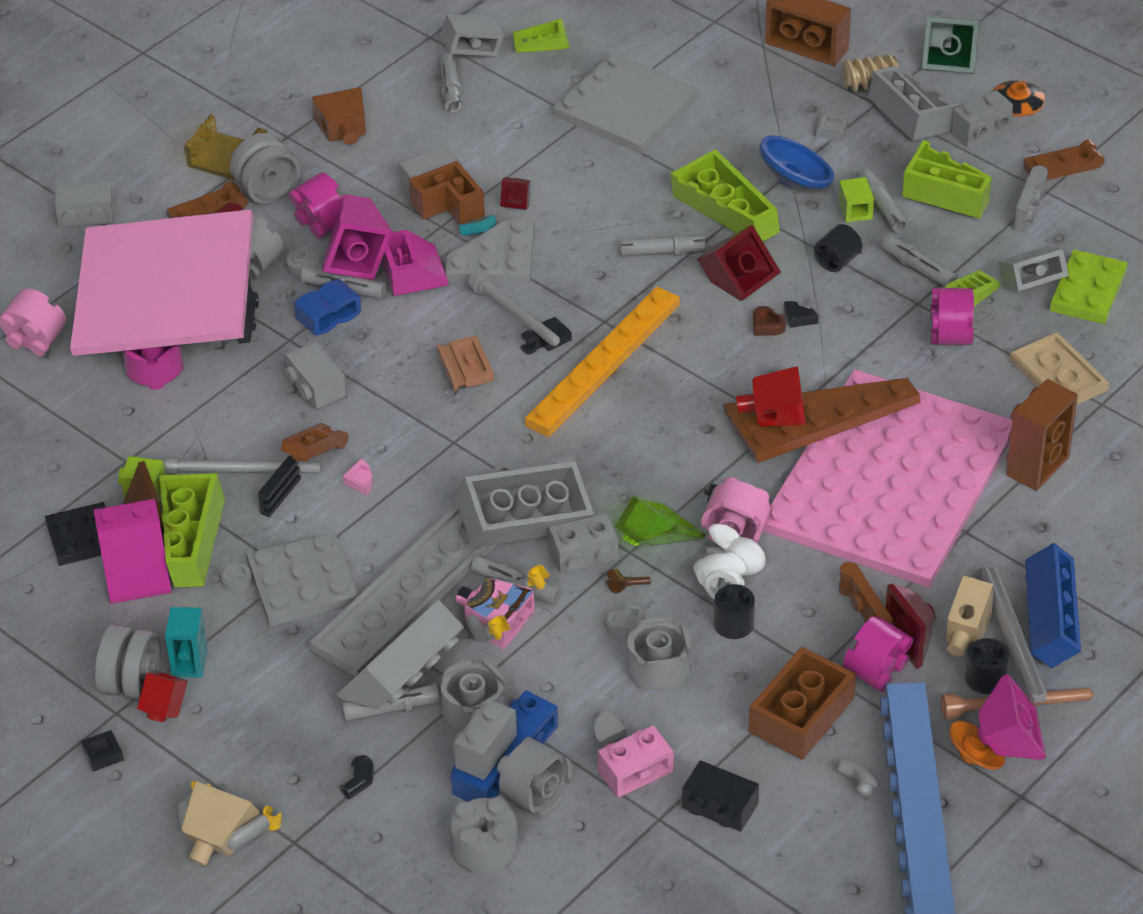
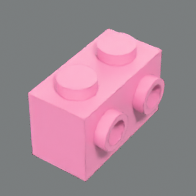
M654 725L644 730L636 731L631 736L616 743H610L597 751L598 772L617 798L674 772V751Z

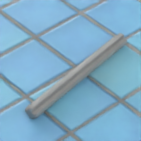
M995 567L984 568L981 579L984 582L993 584V609L1028 698L1033 704L1043 703L1046 701L1047 691L998 569Z

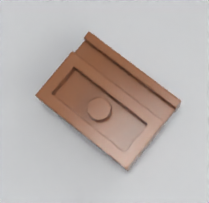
M477 335L450 341L449 345L446 346L437 344L438 356L454 391L458 390L459 386L465 385L468 388L494 381V372Z

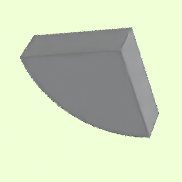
M609 708L603 710L596 718L594 737L599 749L626 735V727Z

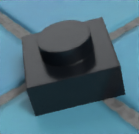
M112 730L81 741L82 749L93 772L124 761L123 752Z

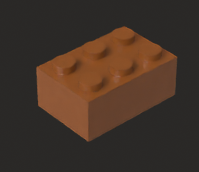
M768 0L766 2L765 44L835 67L849 50L851 8L828 0Z
M1047 378L1039 387L1032 389L1028 398L1022 404L1018 403L1011 413L1012 429L1008 436L1010 446L1006 456V462H1008L1007 476L1037 491L1069 459L1078 398L1077 393Z
M801 646L750 705L748 732L803 760L853 701L856 673Z

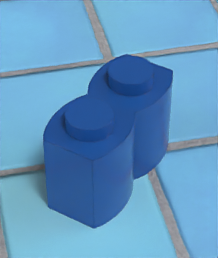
M341 279L332 280L324 284L318 291L308 292L294 302L295 318L314 335H322L332 330L338 323L348 322L361 313V298Z

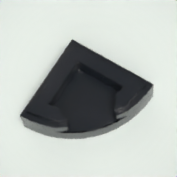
M795 301L784 302V311L790 328L818 324L819 316L814 309L798 305L799 302Z

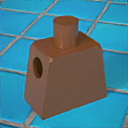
M361 87L312 97L313 118L329 141L343 140L346 144H354L358 141L359 136L366 134Z

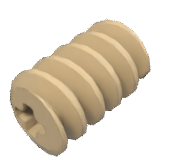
M886 54L883 59L878 55L874 56L873 60L870 57H865L863 61L859 58L854 59L852 63L849 60L843 61L842 79L844 88L848 90V86H851L853 92L856 93L858 92L859 84H861L863 90L868 91L873 71L893 66L899 68L897 58Z

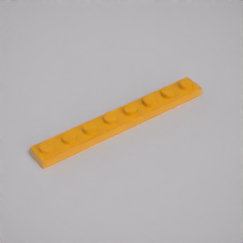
M656 286L525 417V426L549 438L680 306V296Z

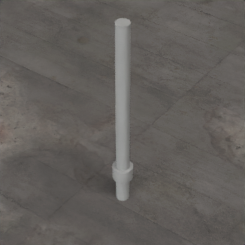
M179 457L156 459L164 461L166 474H179V472L275 473L284 462L179 460ZM299 461L297 465L300 467L299 473H321V461Z

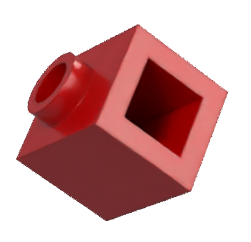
M161 671L147 672L137 710L146 712L148 719L158 722H165L167 718L178 717L188 680Z

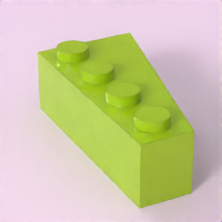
M716 149L670 173L673 196L735 233L753 225L763 242L780 233L777 208Z
M218 474L159 475L162 492L161 502L163 505L162 519L165 531V557L174 587H204L225 502Z

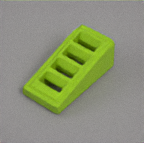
M562 18L512 32L516 53L570 48L568 34Z
M979 269L950 282L944 288H972L975 307L1000 288L1001 282Z

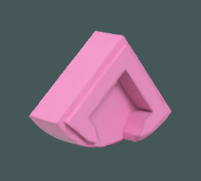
M362 459L342 476L343 484L366 496L372 489V472L367 462Z

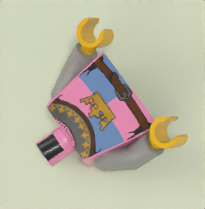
M543 565L532 567L527 574L528 576L519 580L500 581L488 578L484 580L476 591L465 586L460 588L456 596V603L465 606V623L476 641L483 642L488 640L502 649L508 646L535 611L534 589H543L545 586L544 579H548L550 576Z

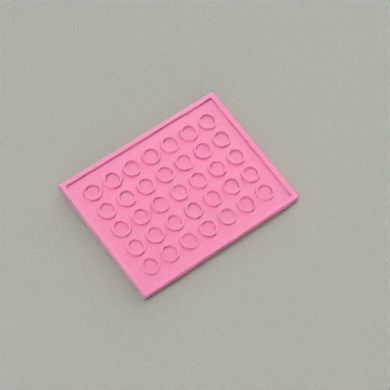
M854 369L844 386L885 381L887 379ZM916 389L920 394L921 403L807 445L770 505V513L763 531L930 588L1010 444L1008 436L1012 429V419Z

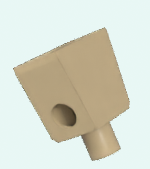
M963 575L947 619L946 642L948 643L947 651L951 655L963 657L973 642L983 638L992 618L993 584Z

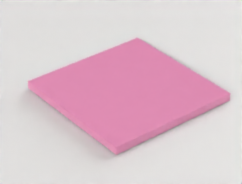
M252 210L87 227L85 230L70 346L72 356L244 338L253 228Z

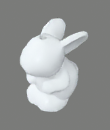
M718 523L709 527V533L720 547L706 548V552L709 555L697 560L693 566V571L698 581L713 599L717 591L726 585L737 584L744 586L745 583L742 576L756 574L762 571L766 565L765 553L757 542L741 537L735 529L728 525Z

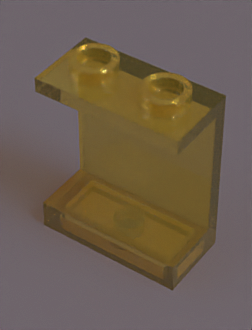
M210 114L205 122L199 125L193 137L185 143L184 154L187 159V167L235 180L230 172V161L236 148L245 140L217 132L215 115ZM257 128L252 136L258 133H268V130Z

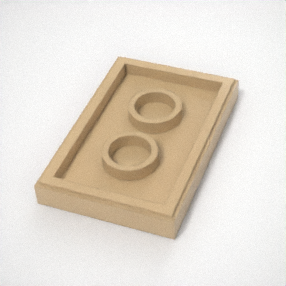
M1058 332L1010 352L1009 360L1036 387H1039L1048 378L1077 393V404L1109 390V382Z

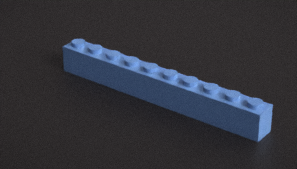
M925 683L886 684V696L880 697V715L886 716L887 722H883V740L889 741L890 747H886V766H892L893 772H889V791L895 792L896 798H892V817L899 820V824H895V843L902 845V851H898L899 871H905V878H901L902 898H908L909 904L904 906V914H955Z

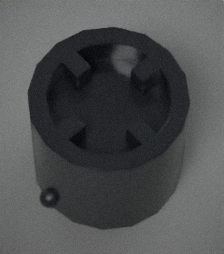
M839 224L830 229L815 244L813 252L816 260L824 269L830 272H838L858 254L862 253L863 244L860 236L852 227L846 224Z
M731 584L717 591L714 598V627L719 635L727 639H740L751 633L754 627L755 597L751 590L742 585Z
M983 638L970 645L965 680L972 690L982 694H991L1001 677L1007 674L1009 651L1002 642L996 639Z

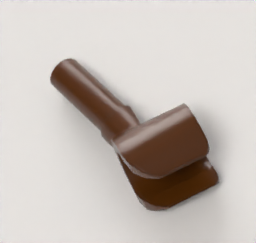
M618 569L609 570L607 576L610 580L605 581L613 593H620L627 586L648 585L651 583L650 577H623Z

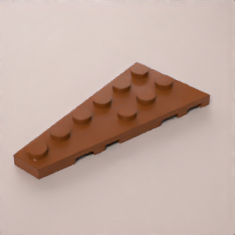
M908 377L802 392L806 425L761 427L757 422L756 411L738 413L737 402L723 404L724 413L755 461L760 463L921 403L919 392Z

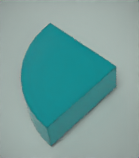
M489 215L459 225V229L463 236L486 232L494 227L497 222L495 215Z

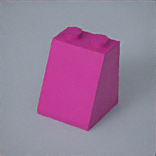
M345 194L327 243L322 265L323 272L374 280L392 230L371 198Z
M155 499L95 509L94 516L110 604L172 593Z

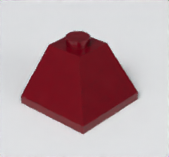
M753 225L718 243L697 258L710 282L739 301L746 299L781 273Z
M891 583L887 585L886 609L893 618V625L914 639L911 647L905 654L909 656L911 663L918 669L923 665L930 644L935 612L933 607L929 603H925L918 593Z

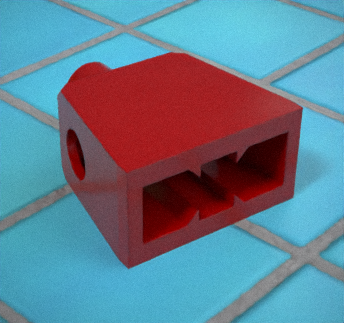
M798 366L756 376L752 379L753 394L736 396L738 413L756 411L757 422L761 427L806 425Z

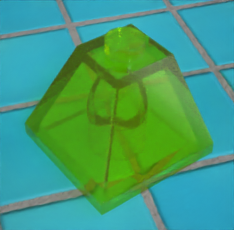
M632 496L615 526L624 533L622 538L634 546H638L640 543L655 546L702 540L706 536V533L664 503L637 496Z

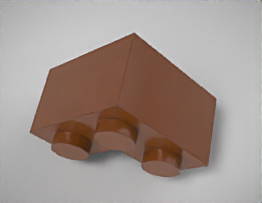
M458 161L409 179L410 204L423 220L447 210L460 225L485 216L484 191Z

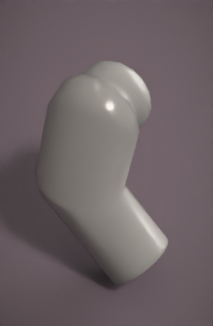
M842 759L838 773L858 781L855 787L857 793L867 797L871 796L873 788L877 786V780L870 769L849 759Z

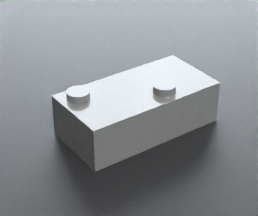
M576 461L464 477L454 493L472 548L549 536V527L593 517L594 515Z

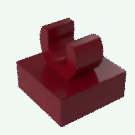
M503 177L501 180L500 206L527 210L529 207L531 180Z

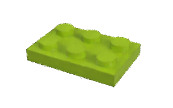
M1073 249L1067 263L1069 276L1061 278L1051 301L1050 311L1106 324L1127 272L1128 262Z

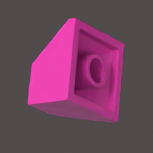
M1009 674L1002 676L978 712L980 727L977 728V732L981 742L985 746L989 745L1000 756L1036 760L1046 758L1036 707Z

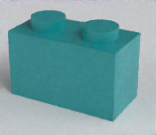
M170 607L165 639L171 675L186 678H203L208 646L202 608Z

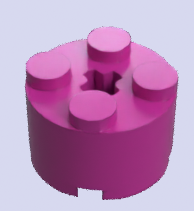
M324 172L314 175L288 193L291 202L297 210L294 212L296 220L301 226L308 224L312 233L318 239L332 231L345 194L341 197L335 190L339 187L338 184Z
M932 288V303L930 304V320H932L931 345H972L974 328H972L974 318V294L972 288Z
M181 345L123 351L127 376L134 382L146 385L153 390L163 388L165 383L175 379L184 368Z
M873 616L855 636L854 639L857 643L854 650L848 648L842 667L856 673L857 678L874 689L884 692L886 684L891 682L892 677L890 675L894 670L901 672L907 664L909 656L905 653L911 647L914 639L883 618Z

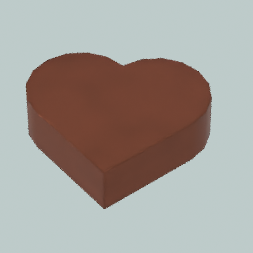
M768 306L755 308L753 311L754 336L780 335L786 331V318L783 315L775 313Z

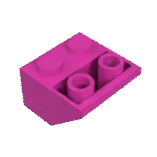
M408 230L391 233L381 261L394 296L448 286V279L434 244Z

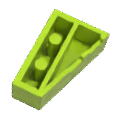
M923 139L904 171L902 197L980 219L990 201L992 177L966 162H963L961 165L950 158V153L936 151L930 147V142Z

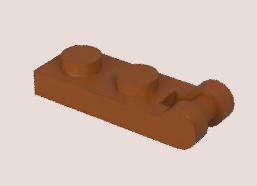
M1088 139L1079 146L1024 158L1023 167L1030 175L1033 167L1043 166L1048 170L1046 180L1100 168L1104 164L1105 158L1101 152L1096 151L1097 146L1094 142Z
M230 181L225 183L222 189L167 209L168 218L213 214L227 202L236 203L244 209L248 204V199L240 192L236 183Z
M320 423L283 439L281 451L291 454V457L295 460L308 461L335 447L343 449L348 441V433L341 430L333 431L330 426Z
M853 562L843 563L840 567L841 580L839 582V592L844 596L850 597L853 609L856 612H860L864 618V623L871 617L875 616L877 618L878 616L893 625V618L860 568Z

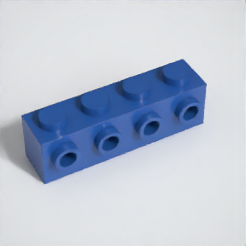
M1055 543L1025 560L1030 651L1037 660H1041L1050 668L1081 652L1074 558Z
M527 690L518 699H514L508 707L516 710L517 736L501 758L505 755H510L526 737H531L544 744L558 728V706ZM501 758L485 780L459 770L454 765L450 774L452 794L466 802L478 798L497 797L500 794V773L497 771V767Z

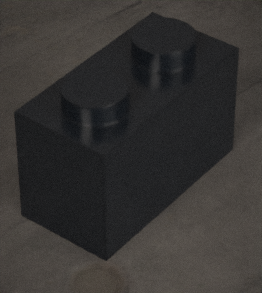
M701 760L682 787L683 809L739 832L743 830L758 806V783Z

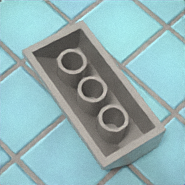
M438 599L337 693L338 697L378 709L386 701L392 705L405 693L401 688L405 683L410 688L423 676V673L420 671L423 666L428 670L441 658L437 652L442 649L446 653L459 641L455 635L464 626Z

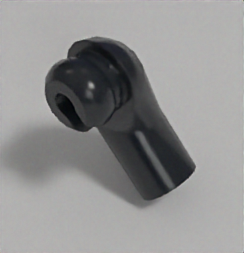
M366 755L357 756L352 760L351 766L354 767L353 778L340 786L342 794L348 800L373 783L374 764Z

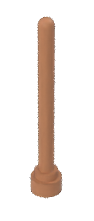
M1090 688L1047 691L1046 701L1043 703L1038 702L1034 705L1088 701L1092 699L1093 691ZM955 693L942 694L940 699L942 717L944 720L958 719L965 712L979 711L988 697L963 699L962 696H957Z

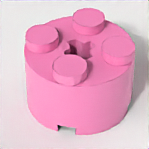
M23 289L20 293L18 292L0 316V327L6 334L5 341L15 349L23 346L29 348L35 355L43 356L67 322L63 310L57 304L55 307L47 302L49 297L33 289Z
M734 477L725 478L723 483L714 488L701 520L703 530L706 527L709 532V527L713 524H724L735 529L741 537L752 539L758 543L770 513L769 494L763 489H757ZM709 533V536H708V537H709L714 543H716V542L712 539V537H711V535H710V533Z

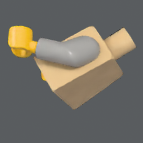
M192 781L191 790L177 805L181 832L189 841L195 843L188 859L203 867H206L213 851L230 856L235 850L240 849L264 831H275L281 827V812L276 816H272L273 808L267 805L263 808V815H259L260 812L252 802L213 788L210 783L205 785L198 781Z

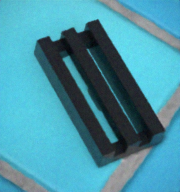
M291 455L284 460L258 492L261 515L270 518L301 480V475L298 474L300 467L297 466L299 461L293 459Z

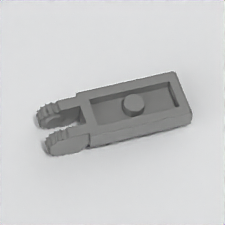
M1043 166L1033 167L1016 206L1013 227L1015 231L1024 232L1027 223L1033 222L1036 206L1034 205L1039 206L1041 197L1046 190L1045 182L1048 170Z

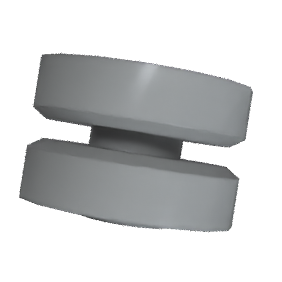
M258 133L248 137L236 148L230 161L232 176L244 188L252 200L260 204H271L283 199L296 186L301 173L300 164L297 159L286 149L277 136L270 133Z
M110 625L104 633L97 654L95 667L97 690L100 693L114 696L120 695L123 691L127 698L139 700L146 673L159 671L161 660V640L159 634L155 631L143 629L137 630L133 634L130 627Z

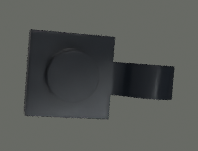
M556 317L542 322V324L559 337L560 342L557 346H551L534 331L528 330L521 334V338L526 344L521 345L520 348L527 355L533 354L542 347L550 351L572 341V332Z

